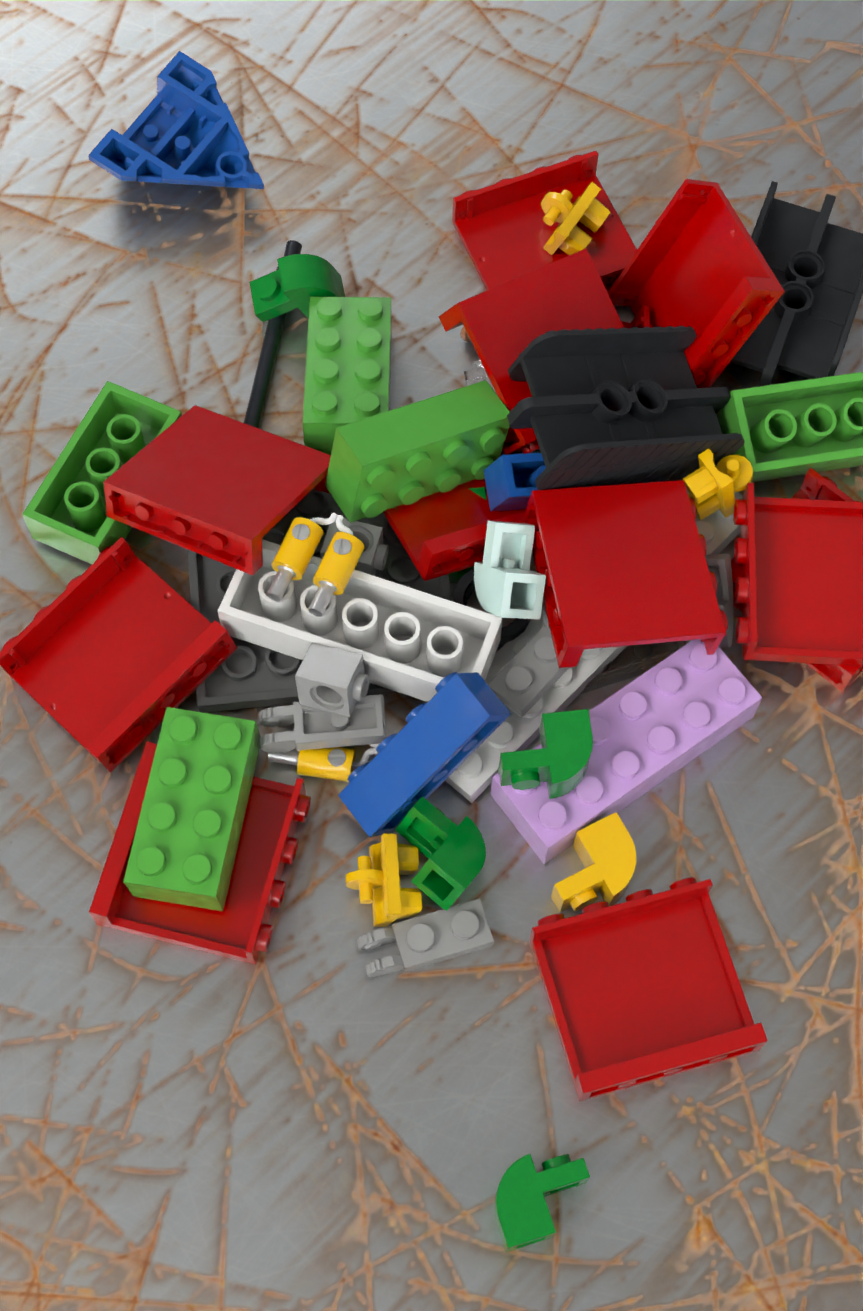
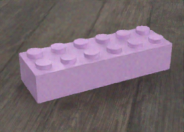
M700 639L692 640L589 710L593 736L592 752L583 779L572 791L563 796L549 799L547 782H540V785L535 788L517 790L512 788V785L501 786L499 773L492 777L490 795L543 864H546L573 845L577 831L615 812H620L752 719L762 697L719 646L714 654L707 655L704 642H701ZM541 744L534 749H542Z

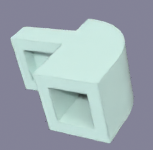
M488 520L483 562H475L474 564L475 591L481 607L486 612L503 618L540 620L546 575L530 570L535 533L534 525Z

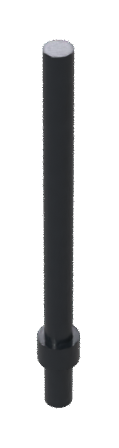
M294 240L288 241L284 256L300 254L302 249L301 243ZM286 313L268 320L244 419L245 424L256 428L260 427Z

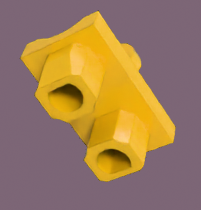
M591 182L582 196H579L573 205L570 202L572 194L568 190H563L561 194L549 192L544 196L541 202V207L546 214L543 217V221L549 226H552L554 222L560 223L544 245V250L552 255L559 247L565 253L571 255L587 247L592 238L577 227L576 224L580 221L595 233L606 220L610 211L595 198L601 188Z
M708 448L698 455L700 468L683 478L689 493L688 496L692 497L695 501L696 516L700 521L718 509L725 518L732 515L735 504L734 492L745 490L747 483H751L753 479L752 465L745 457L728 455L723 457L715 467L714 455Z
M383 833L381 835V842L369 847V856H359L357 858L358 870L349 872L345 876V886L350 889L359 890L360 903H372L374 927H388L396 919L414 917L422 910V898L419 888H400L399 875H413L418 870V847L397 843V834Z

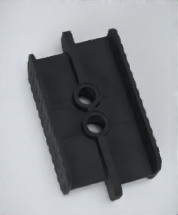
M774 181L771 182L751 238L785 292L730 361L731 363L762 372L758 387L771 384L776 368L810 379L834 376L863 293V233L827 223L836 196L826 194L821 211L818 212L774 198L778 182Z
M691 326L552 330L535 338L519 354V357L509 367L508 374L513 381H527L532 397L518 402L507 415V419L512 429L533 428L546 466V469L535 480L538 490L679 481L700 468L698 455L708 448L714 455L716 467L723 457L733 455L744 445L745 441L741 434H723L716 417V413L731 398L728 388H697L684 354V351L697 337L695 330Z

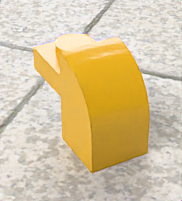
M617 812L576 832L573 847L585 869L554 884L551 898L560 913L570 907L575 912L582 910L598 899L597 893L599 892L604 901L608 902L609 906L616 904L625 894L636 866V849L629 832Z

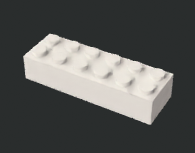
M263 539V566L254 575L236 569L218 609L220 624L232 637L301 660L304 659L312 642L362 654L365 674L369 675L370 683L429 702L436 695L437 691L435 688L437 684L453 672H478L485 681L500 643L502 617L355 569L343 594L332 595L323 616H315L308 611L318 590V587L312 580L322 561L321 558L315 556L312 557L302 579L290 581L281 601L271 600L267 596V592L277 574L271 564L280 545Z

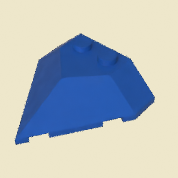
M181 51L173 57L157 76V96L125 133L121 135L111 129L88 155L90 161L121 181L264 189L263 181L259 173H256L249 159V151L226 102L223 103L217 90V82L212 71Z

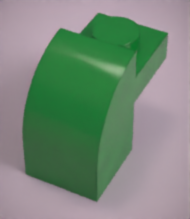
M294 254L278 258L279 270L249 282L255 316L262 322L296 308H299L309 319L310 297H345L342 278L338 271L324 258L310 254Z
M589 709L542 713L539 729L542 749L500 753L498 768L500 785H512L514 789L526 790L539 786L540 782H547L549 799L563 796L572 791L583 779L592 752L593 736Z
M422 796L395 830L413 846L418 847V850L428 858V861L411 882L442 909L447 911L483 868L486 858V847L481 832L468 816L457 826L440 809L433 806Z
M527 1154L516 1160L506 1170L499 1183L494 1202L495 1219L506 1253L553 1238L556 1231L545 1197L586 1184L590 1175L584 1158L571 1161L569 1154L557 1156L542 1162L543 1171L537 1173L531 1154Z

